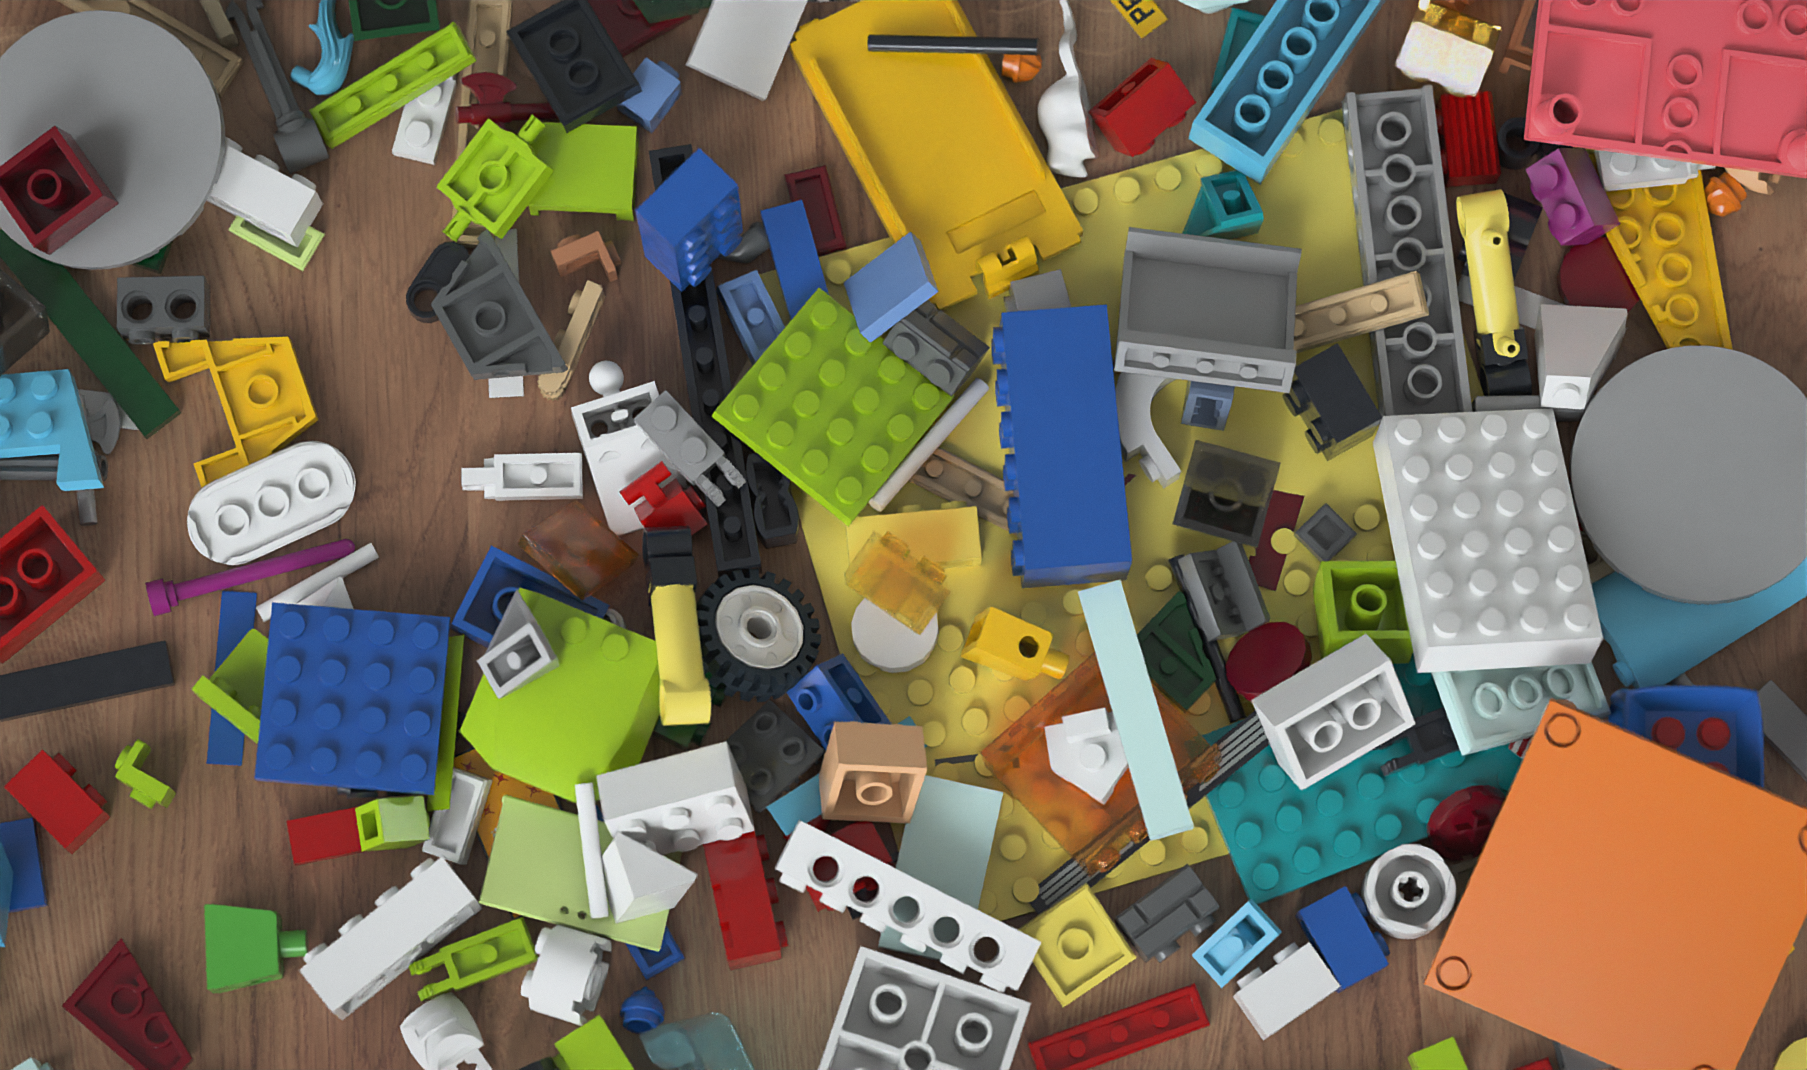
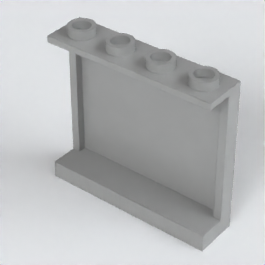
M1129 227L1123 260L1114 371L1289 393L1296 366L1297 351L1293 350L1297 271L1302 249Z

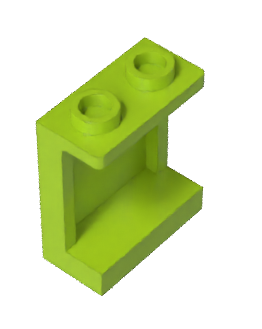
M543 122L546 127L542 129L530 146L534 149L537 157L551 167L554 172L529 203L530 214L540 216V210L616 213L617 220L634 221L639 144L637 126L583 124L567 133L561 123Z

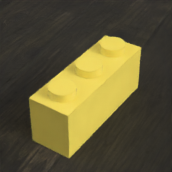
M965 501L945 502L941 504V509L923 511L922 505H907L897 508V513L884 515H880V512L875 509H863L849 527L846 525L850 577L981 566L982 554L977 506L967 507V502Z

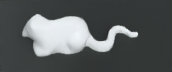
M1059 0L1063 8L1065 29L1059 43V54L1067 73L1043 93L1037 107L1039 125L1048 142L1047 165L1049 169L1063 176L1086 177L1087 171L1083 160L1099 157L1092 125V117L1088 113L1091 106L1087 90L1073 51V45L1077 38L1074 16L1068 0Z

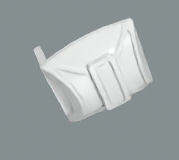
M451 992L441 994L421 1005L400 1026L410 1052L424 1070H458L456 1065L464 1060L467 1064L476 1063L475 1070H492L479 1051V1048L484 1043L473 1017L463 1003Z

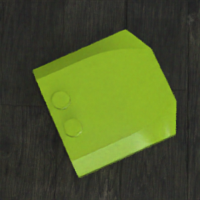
M519 588L518 592L540 626L560 666L498 699L485 674H483L461 726L460 733L482 756V759L492 770L573 803H577L575 785L593 783L595 801H601L597 776L639 765L659 717L660 674L656 641L540 593Z

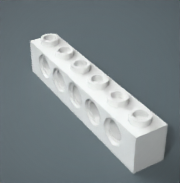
M798 820L775 866L776 870L783 873L779 881L800 892H804L808 885L823 893L819 900L820 902L842 913L848 905L863 913L860 922L884 933L887 925L902 932L903 935L900 942L924 953L927 946L943 953L940 962L961 973H964L967 966L983 973L980 982L1001 993H1004L1007 986L1018 990L1041 944L1040 941L800 820ZM821 856H831L838 864V872L830 881H820L813 874V864ZM862 876L873 877L878 885V892L870 901H859L853 894V885ZM903 896H910L917 902V914L910 921H899L893 913L894 903ZM949 916L955 919L958 931L952 940L942 942L934 936L933 927L939 918ZM982 937H992L998 947L995 957L987 962L977 960L973 952L976 941Z

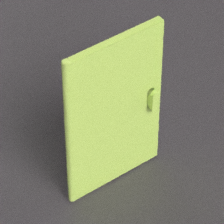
M503 795V804L478 903L659 952L669 909L616 924L607 899L609 916L591 918L579 815L513 796ZM597 820L602 856L613 840V837L605 822ZM676 851L662 856L680 865L682 852Z

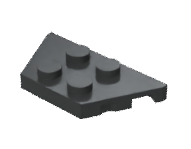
M486 229L477 238L479 244L466 262L463 260L452 273L450 283L442 287L432 301V308L474 380L565 372L568 370V367L489 230Z

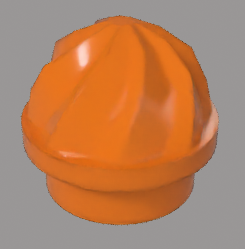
M1040 54L1004 55L1001 76L1012 78L1014 83L1032 80L1042 68Z
M1723 172L1718 178L1712 176L1704 189L1708 212L1721 217L1738 212L1741 209L1740 203L1747 198V194L1740 183L1727 172Z

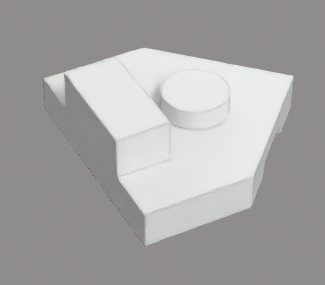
M1106 708L1064 716L1062 717L1063 723L1044 727L1050 765L1053 772L1105 805L1115 791L1113 788L1127 768H1129L1113 712L1108 713Z

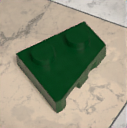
M1178 591L1137 634L1151 683L1186 713L1215 683L1216 677L1210 661L1204 653L1203 643L1197 627H1194L1189 614L1186 598L1182 592Z

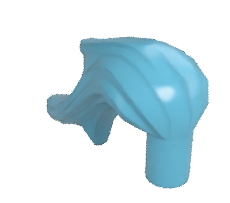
M321 0L317 23L309 25V28L316 33L321 42L322 57L317 68L312 72L297 65L292 70L290 76L291 81L308 88L316 95H331L339 90L346 79L350 64L354 36L351 33L344 38L338 30L335 13L336 0Z

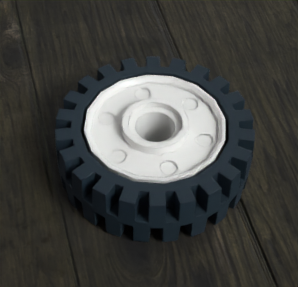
M742 569L733 571L729 576L724 574L708 587L696 603L704 674L708 672L712 674L708 683L716 688L722 682L726 685L724 694L732 697L739 691L740 700L747 702L755 695L757 702H766L771 696L774 700L782 697L808 673L819 653L817 649L821 644V634H816L820 628L818 618L810 619L815 610L811 603L801 604L805 595L799 589L791 594L788 589L792 583L785 578L779 584L774 583L776 576L774 573L766 571L760 578L759 569H749L745 574H743ZM749 632L755 634L758 637V639L753 637Z

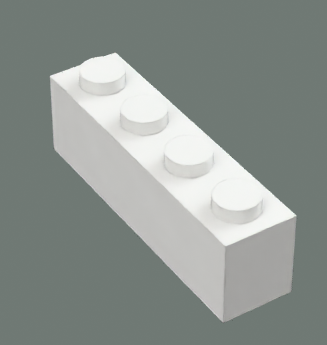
M225 137L224 158L217 184L214 183L206 201L235 216L244 218L245 221L298 248L306 234L307 228L311 226L323 205L315 191L317 186L301 175L294 174L290 178L278 172L280 167L262 155L257 154L255 159L241 153L243 148L233 140Z

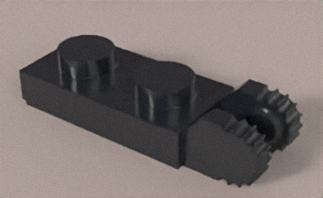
M1444 707L1414 718L1415 725L1373 749L1374 751L1384 750L1405 738L1412 753L1400 758H1393L1381 766L1384 776L1402 771L1415 764L1419 767L1460 750Z

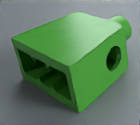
M204 904L207 990L213 994L284 978L283 958L305 957L309 953L307 930L282 931V917L276 911Z

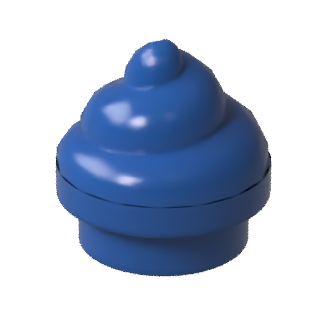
M648 986L635 991L622 1002L620 1008V1016L623 1019L622 1025L630 1032L647 1035L655 1033L658 1030V1025L663 1023L665 1016L663 1004L656 998L655 992L649 989Z

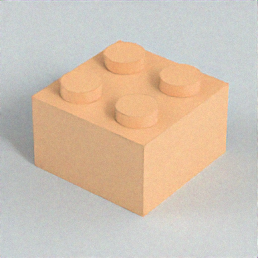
M856 721L834 722L819 773L822 819L910 823L927 771L922 726L871 724Z

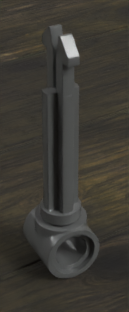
M231 0L225 14L229 22L236 20L243 37V42L277 120L276 126L278 130L273 136L289 174L329 159L314 119L306 118L304 113L300 111L268 32L262 23L257 11L264 8L262 1L246 0L247 12L255 29L250 31L243 12L234 0Z

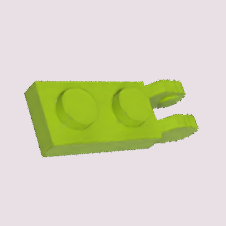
M522 917L439 949V953L411 963L408 967L411 975H422L445 964L450 978L426 985L418 991L420 1000L426 1001L452 990L458 992L538 961L539 957L525 919Z

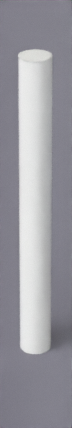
M976 378L893 471L869 501V504L875 510L881 512L986 394L989 387L983 380Z

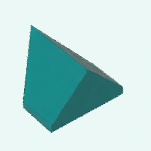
M1234 170L1200 178L1201 187L1182 234L1232 240L1259 232L1264 220L1263 211L1243 173Z

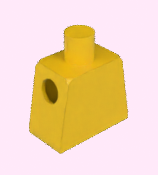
M989 607L975 616L960 655L964 659L1025 681L1038 676L1040 672L1061 680L1070 659V655L1050 648L1053 638L1051 632L994 607ZM1019 644L1025 648L1026 657L1020 653Z

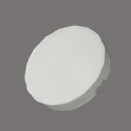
M903 586L882 587L868 594L856 607L851 622L853 644L860 657L869 665L871 663L873 666L889 673L910 671L923 664L931 655L939 637L937 613L930 601L918 591Z

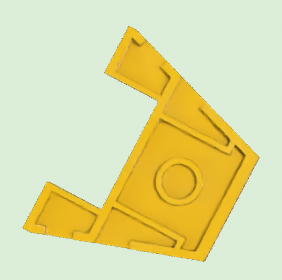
M289 337L235 338L233 341L191 340V342L178 343L158 341L153 343L164 378L168 383L205 369H210L236 448L193 463L201 488L220 477L280 451L319 420L292 340Z

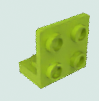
M250 629L208 680L202 675L192 687V690L201 700L258 744L268 639L256 629Z

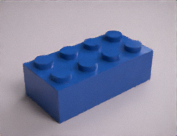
M700 148L636 209L645 257L681 292L689 284L693 287L699 285L711 272L712 268L709 265L720 254L724 257L728 256L743 239L740 236L743 232L738 184Z

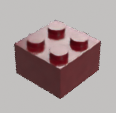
M53 126L0 166L1 202L31 245L48 255H51L119 204L71 134L57 126Z

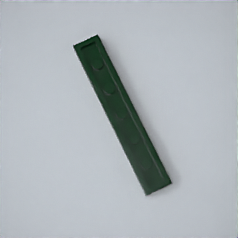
M1 229L0 258L143 436L149 439L180 415L181 412L65 267L28 251Z

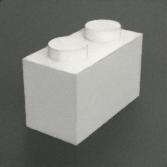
M1295 942L1273 957L1277 962V965L1263 974L1258 967L1237 982L1241 990L1236 992L1233 998L1263 1041L1340 987L1310 942L1300 949Z

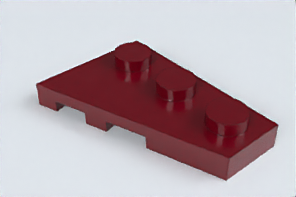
M120 938L64 1002L62 1007L133 1069L186 1070L194 1059L126 942Z

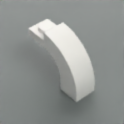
M1121 372L1115 392L1122 457L1126 462L1140 453L1143 457L1139 460L1142 470L1151 482L1158 480L1164 489L1179 479L1181 470L1153 428L1150 406L1156 394L1176 379Z

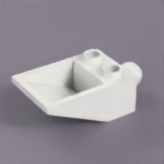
M605 360L596 363L589 374L591 387L595 392L603 395V398L571 407V412L611 536L616 538L644 528L634 508L645 501L646 498L642 496L629 506L619 492L661 461L665 463L672 473L670 477L659 484L661 488L677 478L684 489H687L688 485L682 473L642 432L632 418L636 410H644L659 396L655 381L620 392L619 389L624 381L623 371L616 363ZM598 422L604 423L608 428L607 433L601 434L600 437L593 435L591 432L592 426Z

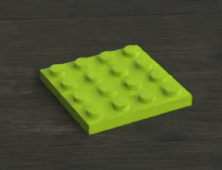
M818 288L717 407L711 417L849 527L955 396L951 397L903 359L897 357L895 353L883 345L884 339L880 336L870 343L860 333L855 316L822 289Z

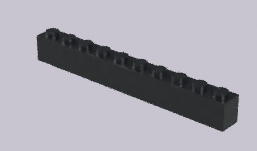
M691 144L649 151L655 191L693 155ZM711 270L699 285L693 287L689 284L682 292L671 281L670 285L692 418L725 453V458L729 460L746 481L740 488L732 485L717 466L705 475L712 484H715L722 491L723 497L726 499L718 507L705 494L718 577L724 574L729 576L733 571L742 569L743 574L749 569H759V574H762L741 440L711 417L717 407L732 391L713 271Z

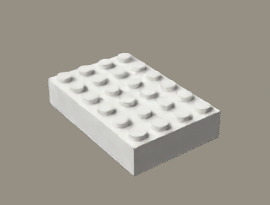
M1553 408L1383 416L1373 441V447L1417 673L1591 663L1603 639Z
M860 946L818 1070H1009L1031 1003Z

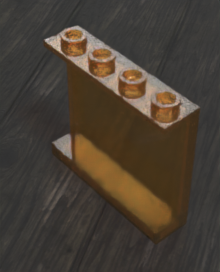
M1095 652L980 752L985 767L1090 878L1098 870L1104 873L1113 867L1121 857L1119 852L1131 841L1136 844L1148 835L1129 768H1127L1113 788L1115 791L1105 805L1071 782L1058 776L1051 769L1044 727L1063 723L1062 717L1101 708H1106L1108 713L1113 712ZM1152 685L1185 799H1187L1186 792L1198 782L1201 785L1207 783L1219 771V763L1222 761L1220 748L1216 744L1211 746Z

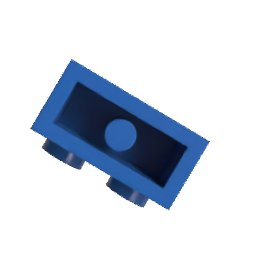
M843 653L814 667L792 689L786 692L799 714L805 719L821 742L825 751L834 722L856 721L860 723L891 725V722Z

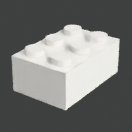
M1367 634L1252 699L1278 764L1301 791L1415 725L1391 660Z
M727 742L597 776L604 822L612 837L614 838L617 832H620L660 855L676 851H691L702 844L717 840H732L744 833L755 831L747 787Z

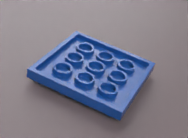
M272 602L255 780L434 795L450 617Z

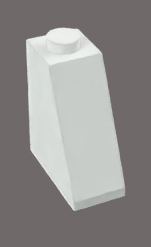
M1540 304L1534 337L1541 407L1586 408L1621 347L1628 315L1627 309Z

